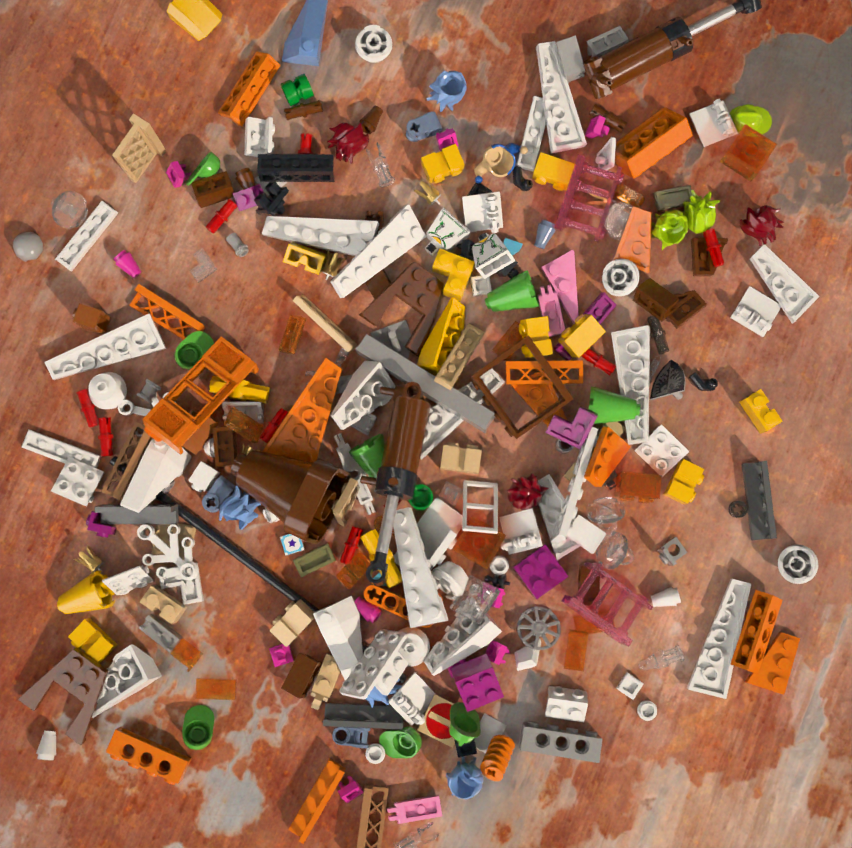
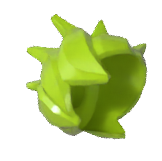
M691 190V201L683 202V215L687 217L688 228L695 234H699L713 226L716 218L715 205L720 200L710 201L711 192L702 198L694 190Z
M667 210L661 216L655 213L657 221L656 224L652 222L654 230L651 231V238H657L662 241V250L667 246L681 242L688 232L689 226L687 217L683 215V212Z

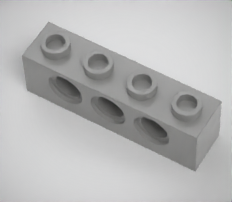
M528 721L527 724H522L519 749L520 751L599 763L603 739L597 736L598 733L594 731H586V734L578 733V729L567 727L566 730H560L559 726L547 724V727H541L537 722ZM540 733L546 734V740L542 743L536 741V737ZM560 736L566 739L562 746L556 745V739ZM580 739L584 740L585 746L582 749H577L575 747L576 742Z

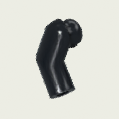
M515 166L513 169L514 185L522 191H529L533 187V182L522 177V167Z
M697 372L689 377L700 391H713L718 386L716 379H702Z

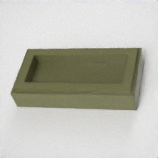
M691 185L654 192L653 196L657 212L684 207V201H691Z
M329 543L294 559L293 562L300 576L304 577L336 561V558Z

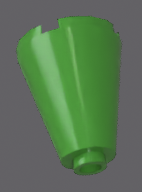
M528 270L523 271L487 293L488 298H485L487 308L496 312L539 307L538 298L530 281L531 277Z
M591 386L589 410L598 414L594 424L633 420L635 416H639L640 404H637V400Z
M383 434L373 436L365 440L360 446L358 444L349 451L350 456L369 477L376 478L378 468L381 467L386 443Z

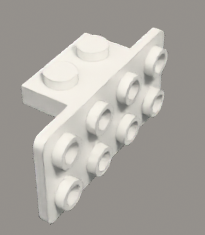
M439 498L434 499L417 523L420 538L425 547L424 552L431 565L430 570L436 564L440 566L446 558L444 552L447 548L451 550L458 540L455 537L462 528L463 516ZM397 551L394 555L395 563H397L400 566Z
M380 630L375 635L370 646L365 650L359 662L354 666L349 677L343 682L339 692L345 696L366 699L375 686L382 695L388 696L409 664L398 652L407 635L404 632Z

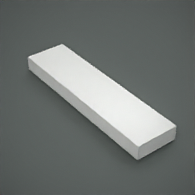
M533 97L521 147H527L528 152L526 154L519 152L516 166L534 172L546 125L544 102L541 97Z
M101 201L55 260L72 272L117 216L118 212Z
M28 430L22 444V448L62 463H66L68 457H71L97 468L101 456L32 430Z

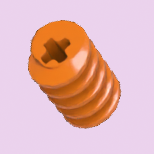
M495 735L492 737L482 760L480 771L486 778L492 781H501L503 779V774L515 748V743L510 737L505 735Z

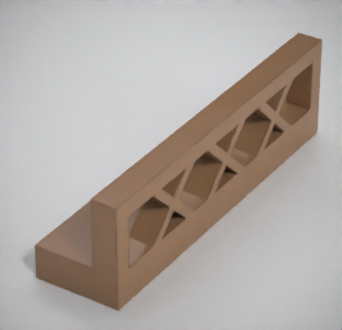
M137 422L134 423L101 491L121 501L146 448L152 440V437L145 433V431L139 441L136 440L135 433L137 429L144 430L145 428L144 425ZM136 446L132 457L128 459L126 453L128 448ZM127 463L124 474L120 476L118 472L119 466ZM119 481L114 493L108 491L111 483Z
M365 784L357 848H365L366 844L369 846L368 848H373L376 845L377 848H381L389 787ZM372 791L384 792V798L378 804L372 799ZM376 809L381 815V820L373 824L369 819V814ZM374 829L378 835V840L371 845L366 837Z

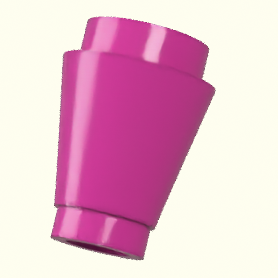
M123 250L114 258L115 265L133 279L142 272L130 252Z
M360 596L354 601L359 613L367 622L375 623L382 614V610L379 609L380 607Z

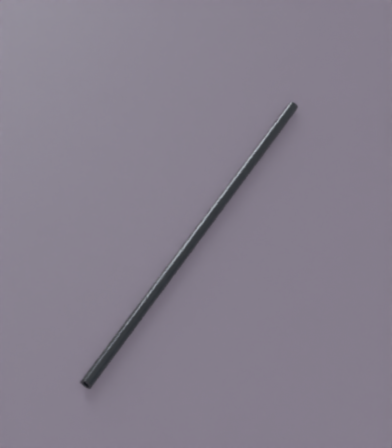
M117 456L111 459L110 464L114 466L118 458ZM127 464L120 465L118 470L124 474ZM162 491L156 495V499L163 504H178V515L288 599L294 603L301 599L314 612L319 610ZM362 642V649L364 654L368 646ZM402 673L398 682L403 684L408 676Z

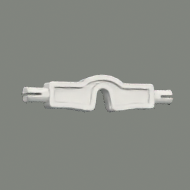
M341 433L338 434L339 439L335 435L334 438L338 445L336 450L343 469L347 472H358V476L354 478L360 486L357 497L360 504L365 506L368 515L376 512L371 502L373 497L367 484L360 482L361 476L367 475L350 456L349 451L351 448L348 443L345 444Z

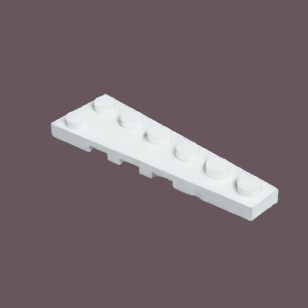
M556 42L540 43L536 46L550 152L557 153L585 147L587 143L569 84L565 77Z
M404 205L390 219V222L378 232L376 237L370 240L366 247L330 281L340 298L347 296L427 237L410 205Z
M267 216L262 235L356 256L366 247L370 240L376 237L379 223L378 221Z
M147 314L46 361L45 364L52 379L56 380L164 350L166 346L151 314Z
M646 325L611 332L620 394L635 399L637 404H640L639 416H635L633 420H625L628 445L649 442L650 326Z
M493 369L480 376L492 394L505 383ZM472 382L458 390L479 404L484 402L482 398L484 393L481 389L476 390ZM438 404L430 408L420 460L429 454L464 420Z
M591 428L579 452L573 474L576 476L575 478L572 477L567 490L570 492V495H567L563 501L561 508L564 510V513H561L559 519H557L551 543L558 545L571 534L573 525H570V523L577 514L578 507H576V503L583 494V489H581L582 482L586 481L584 475L593 454L591 453L592 448L596 446L599 436H596L597 428Z
M407 507L396 510L393 527L410 628L448 621L442 598L439 597L436 588V580L433 578L430 570V562L427 560L424 552L425 547L420 538V532L412 508Z
M730 579L687 685L688 690L727 699L734 666L730 663L741 634L751 583Z

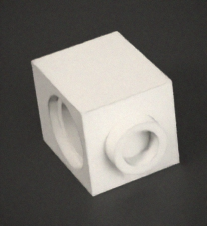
M201 461L188 481L192 483L191 487L200 493L202 490L208 492L220 472Z

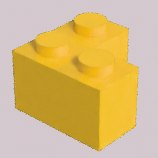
M439 248L432 271L448 277L443 295L450 298L454 297L461 302L475 262Z

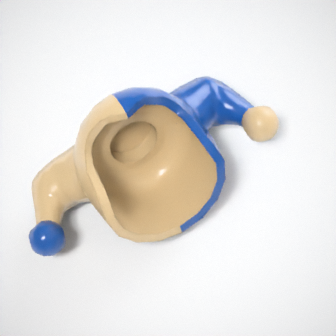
M515 143L507 145L493 144L489 146L483 154V160L474 169L476 175L475 182L481 183L483 181L482 175L487 172L497 177L509 175L516 163L514 154L517 152L526 154L528 152L527 147H521Z

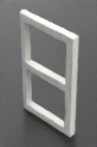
M463 481V531L498 533V483ZM467 486L493 488V505L467 503ZM467 508L493 510V528L467 526Z

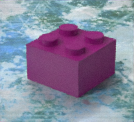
M546 544L512 567L534 599L540 598L569 577Z
M487 654L450 668L467 712L504 697Z

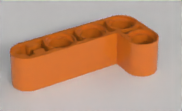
M370 585L364 590V597L368 602L409 620L408 615L403 613V607L406 605L405 598L375 585ZM375 588L378 595H382V592L386 593L382 598V603H378L380 599L378 597L369 598L368 590L372 591ZM392 596L396 599L394 607H388L385 604L387 597ZM433 624L425 625V626H421V627L427 628V627L432 626Z

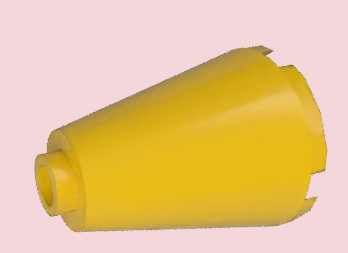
M101 570L91 573L59 596L57 601L58 609L64 614L112 607L115 603V600L112 601V595H115V593L102 582V580L109 577L102 575Z

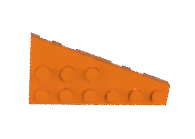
M327 357L325 358L262 452L313 463L317 460L342 372L340 366Z

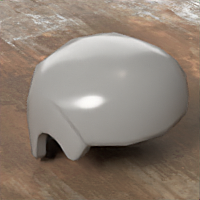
M23 232L14 239L13 250L19 259L27 262L39 257L43 252V243L37 234Z

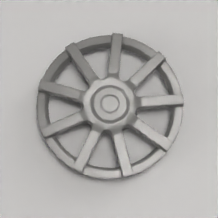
M535 606L522 613L517 623V632L521 641L529 648L546 650L558 641L561 625L552 610ZM534 611L536 620L534 621L527 614ZM538 611L546 612L542 620L539 619ZM550 615L555 621L546 624L545 621ZM522 619H527L531 626L521 625ZM557 625V633L550 631L547 628L550 626ZM521 629H530L531 632L523 638ZM546 633L555 636L553 642L550 643L548 641ZM532 635L536 636L534 646L526 641ZM539 637L544 639L547 646L537 647Z

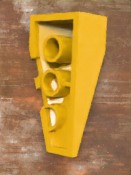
M454 297L450 298L421 349L417 362L419 367L435 377L460 338L461 330L464 329L465 306Z

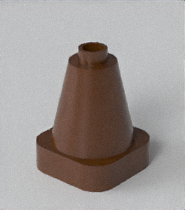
M256 450L250 451L247 455L240 453L235 458L231 467V474L236 476V484L284 523L285 532L305 542L318 544L327 533L334 518L333 504L336 499L339 500L342 495L343 485L348 483L351 478L349 472L321 459H317L313 463Z

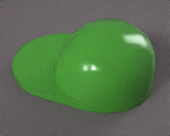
M209 152L191 174L186 185H190L197 177L203 179L217 174L220 168L219 158L213 152Z
M202 331L191 333L176 348L174 354L175 361L181 368L190 370L214 344L213 339Z
M194 706L185 714L182 736L185 745L190 749L201 750L211 742L215 718L214 713L207 706Z
M404 727L399 730L384 731L379 738V744L385 749V754L392 758H412L419 752L422 740L420 734L414 728Z

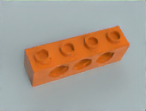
M755 590L730 663L731 665L758 675L783 600L774 595Z
M122 727L115 729L106 749V753H109L112 759L127 761L130 767L145 769L147 774L157 777V775L163 777L165 782L175 785V783L179 784L182 781L192 759ZM127 744L134 747L133 754L127 752ZM145 752H148L152 755L151 762L145 760ZM163 760H166L170 763L169 770L163 768Z

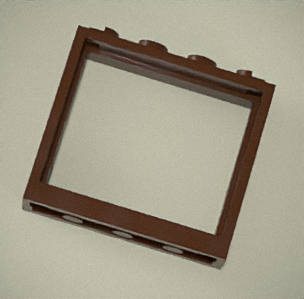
M529 335L471 376L473 378L471 382L476 390L481 389L484 393V396H482L483 400L488 406L492 405L494 407L496 418L499 422L504 421L506 424L504 429L510 437L514 436L516 439L574 399ZM526 345L563 398L517 429L480 376Z

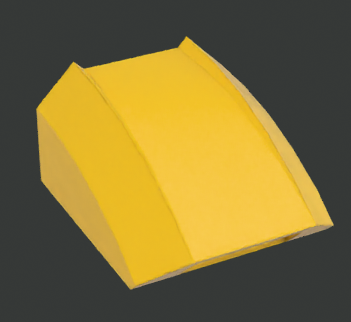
M173 0L167 9L169 18L197 41L207 37L222 18V13L209 0Z

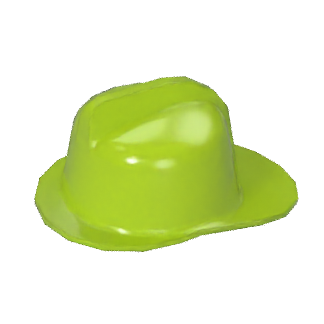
M746 104L735 107L729 113L739 134L762 135L768 132L772 125L771 115L762 107Z

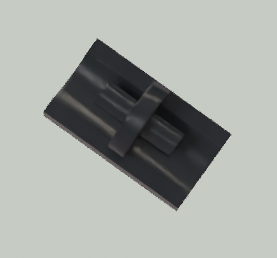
M275 181L269 182L265 186L266 191L269 193L268 197L261 193L254 199L258 206L256 212L258 215L262 213L273 216L276 213L282 215L285 212L283 206L285 201L283 198L289 190L287 187H280Z

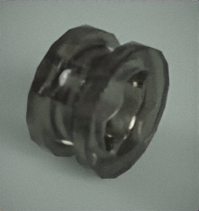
M733 501L728 507L729 514L734 518H742L748 511L747 505L743 501ZM736 504L738 507H742L741 514L734 512L733 508H736Z

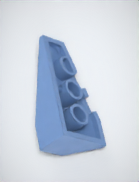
M306 0L284 43L282 62L319 66L328 0Z

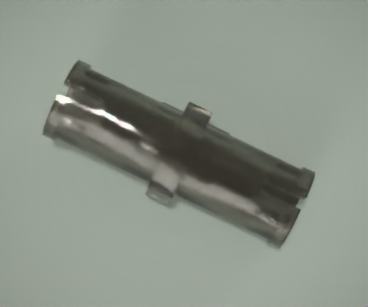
M654 316L648 317L647 320L652 332L651 338L655 341L658 354L669 352L665 337L666 332L663 330L660 320Z

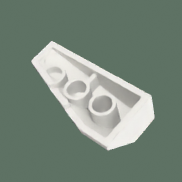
M364 361L352 375L331 414L341 430L359 421L365 414L372 413L375 408L387 404L393 397L380 394L379 392L381 386L395 388V384L380 362Z

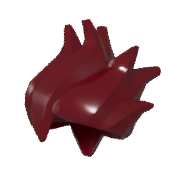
M361 122L355 127L349 123H340L336 127L329 128L335 134L327 141L331 143L328 148L336 146V159L339 158V161H342L344 156L345 162H348L349 159L350 164H352L353 157L368 146L369 134H363Z
M764 205L753 211L748 207L746 219H740L742 231L757 239L761 247L762 242L764 245L767 244V238L771 243L776 240L775 227L784 228L781 225L784 221L775 216V213L781 208L776 209Z
M531 473L527 478L511 479L513 483L510 489L507 490V498L515 508L527 510L540 504L545 491L549 488L540 485L537 476L534 477V474Z

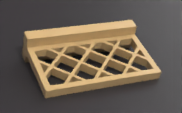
M133 113L129 119L133 126L112 156L130 180L137 183L155 155L159 154L163 157L166 149L151 125Z

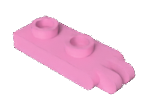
M551 284L547 285L548 293H545L544 286L539 287L540 294L537 295L542 317L548 316L549 337L560 335L565 330L557 292L552 291Z
M439 795L399 801L394 803V807L387 808L388 813L396 812L395 815L388 816L389 821L397 820V824L442 816Z

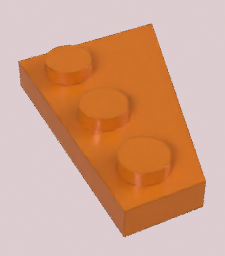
M633 206L614 260L628 259L637 266L638 270L650 273L652 212Z
M537 372L529 377L532 380H538L542 374ZM552 384L511 385L536 415H539L559 401ZM562 408L542 422L548 427L554 414L566 419Z
M602 427L584 478L595 487H602L631 447L610 427Z
M779 632L766 650L758 675L752 673L745 682L784 695L800 638Z

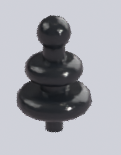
M502 574L500 579L499 575H494V577L487 575L484 578L485 582H492L494 587L498 584L501 589H504L506 585L510 586V582L507 581L505 574Z

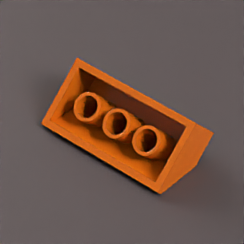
M666 107L662 108L616 142L615 163L624 174L634 179L640 176L645 170L655 165L660 159L670 154L675 148L693 136L687 118Z

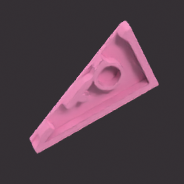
M571 250L542 266L541 270L549 284H551L552 289L557 292L558 299L572 323L575 324L574 321L578 317L575 255L574 251Z

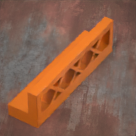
M256 52L218 111V114L230 118L234 123L242 127L281 65L270 54Z
M138 284L134 289L137 294L129 306L143 315L149 314L146 311L150 310L154 322L183 340L186 338L184 329L193 328L203 332L206 328L202 323L142 285ZM143 296L148 300L149 307L140 308L136 304ZM162 308L165 317L155 318L153 309ZM178 318L180 327L171 328L168 319Z
M583 360L547 361L553 370H558L562 374L559 377L560 379L563 376L567 379L561 380L563 384H583ZM538 361L505 362L506 385L553 384L546 373L542 371L543 368ZM570 369H578L579 380H571L566 373ZM510 370H519L523 376L519 380H510ZM531 370H538L542 376L538 380H532L527 374Z
M330 758L288 829L300 837L298 841L302 844L306 841L346 771L345 767Z

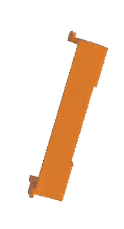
M221 336L171 391L142 419L145 425V433L157 442L164 441L181 455L183 453L182 446L246 376L250 372L256 374L259 371L257 364ZM206 368L226 382L214 397H211L193 383ZM188 387L208 402L195 417L175 403L176 399Z

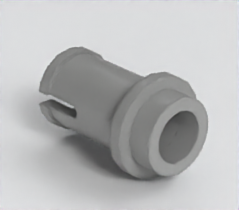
M232 233L226 238V241L235 250L237 256L243 257L249 252L248 245L244 244L236 233Z

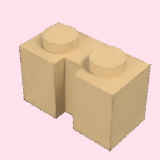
M448 442L447 445H443L440 469L478 474L482 450H478V446L474 445L460 448L458 443Z
M157 585L150 586L140 601L141 604L151 611L159 609L161 611L159 616L170 624L177 623L187 609L186 605H183V603Z
M301 599L296 603L292 601L284 609L286 614L283 617L279 615L272 622L274 626L270 632L285 647L292 643L315 618L313 615L315 612Z

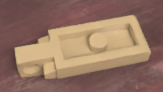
M328 653L324 658L311 690V696L315 697L311 707L319 710L322 701L327 702L328 698H330L341 672L333 655Z

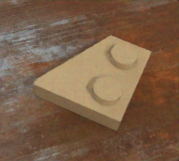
M350 478L349 482L343 485L342 495L339 500L336 499L332 507L337 523L344 527L347 523L344 516L348 510H352L360 489L358 481Z

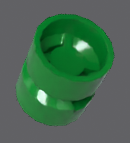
M305 73L295 77L294 81L287 80L280 84L290 106L299 103L301 98L306 100L314 96Z
M416 485L413 499L409 500L411 507L416 510L429 508L433 501V492L426 485Z

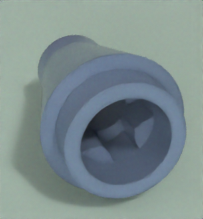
M546 220L538 223L534 246L545 249L556 231L554 223Z

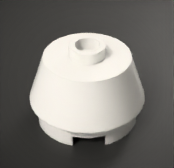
M379 25L366 26L356 38V51L364 60L370 63H379L392 50L391 36L386 30L380 28Z
M628 259L611 261L603 270L602 282L604 288L614 296L630 294L639 282L637 266Z
M105 372L98 374L89 383L90 399L98 408H116L126 398V384L123 378L116 373Z
M791 545L781 552L778 559V569L787 581L803 584L810 581L816 575L818 559L810 548L804 545Z
M447 561L432 570V576L437 583L436 588L447 593L446 598L456 600L457 597L463 595L468 576L459 565Z
M406 627L399 630L398 632H404L407 635V638L398 650L409 663L407 666L413 667L421 664L430 651L428 637L418 628Z

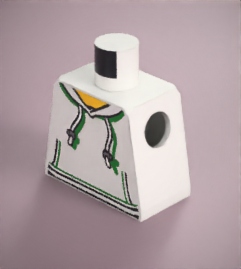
M443 208L427 231V238L431 242L425 247V250L431 256L439 248L450 252L458 244H461L462 240H466L470 236V231Z
M487 233L481 234L478 238L479 242L472 246L475 267L484 279L515 261L514 257L495 233L491 235Z

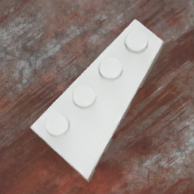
M763 245L750 258V261L792 324L819 297L766 245Z
M550 474L538 480L540 485L549 488L545 491L539 507L551 541L557 519H559L561 513H564L561 507L565 499ZM576 516L575 518H572L570 525L573 524V522L576 519ZM568 537L558 545L551 543L556 560L580 547V545Z

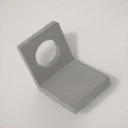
M674 537L657 549L660 553L658 555L659 558L668 566L676 565L675 561L687 553L677 537ZM672 544L679 547V553L675 556H672L668 551L669 546Z

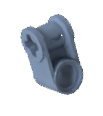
M429 112L421 117L410 120L406 127V137L411 142H417L427 137L435 136L437 132L440 133L443 128L436 113Z
M221 475L202 500L204 509L211 513L218 512L222 503L233 495L235 485ZM215 500V507L210 506L208 501Z
M335 727L332 739L338 745L369 748L367 740L368 731L371 728ZM344 730L347 736L344 739H339L336 736V732Z

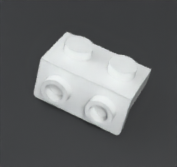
M253 117L246 118L244 155L258 157V154L273 153L274 142H272V135L275 132L273 117H268L266 120Z
M549 686L545 717L584 722L588 707L587 692L580 689Z

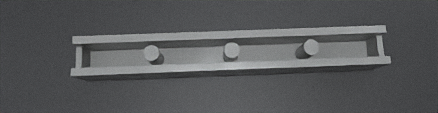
M366 334L360 345L356 347L355 350L361 357L368 361L380 362L387 373L405 384L409 382L418 383L424 396L483 433L487 432V428L495 418L494 412L452 387L449 390L434 382V375Z

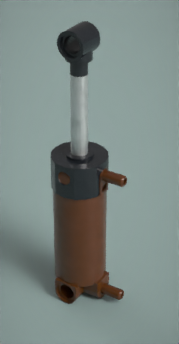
M736 0L735 3L687 26L682 18L675 17L599 57L593 56L585 60L583 66L590 81L589 84L594 98H603L613 93V89L691 52L693 49L692 36L740 12L742 14H749L762 8L761 0Z
M409 382L405 386L396 385L395 388L380 387V394L391 395L394 401L381 467L378 468L376 478L361 476L360 482L363 484L374 485V492L387 497L374 561L370 562V566L366 570L367 579L375 586L383 585L388 579L386 558L398 500H412L416 486L417 471L431 407L428 402L424 401L421 387L416 382ZM381 570L382 576L377 580L373 579V572Z

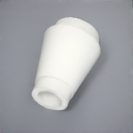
M670 587L651 595L653 607L677 606V603H681L677 587Z
M44 731L36 752L38 754L37 759L54 760V755H56L55 731Z

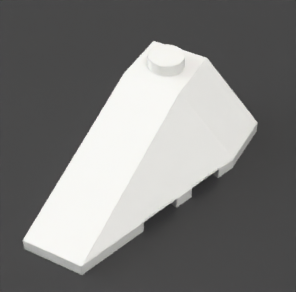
M152 438L120 506L139 513L156 498L159 492L164 488L166 489L176 477L183 474L191 460V455L184 449L180 455L164 441L157 442Z
M352 596L313 613L345 680L363 656L360 614Z
M473 597L454 615L456 619L452 625L447 626L444 630L446 634L442 640L436 642L424 660L433 676L488 645L502 632L491 616Z
M133 644L116 654L109 668H106L109 671L102 692L99 694L98 704L92 718L160 678L162 675L153 658Z

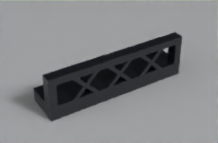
M258 154L257 172L260 182H335L334 155Z

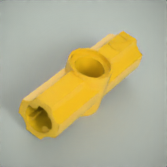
M213 376L210 381L209 392L216 394L226 382L217 376ZM243 380L229 395V398L266 404L270 388L251 384Z
M376 529L361 536V540L370 554V561H374L379 538ZM388 549L386 558L388 579L385 583L388 588L402 582V575L394 563L395 558L390 549Z

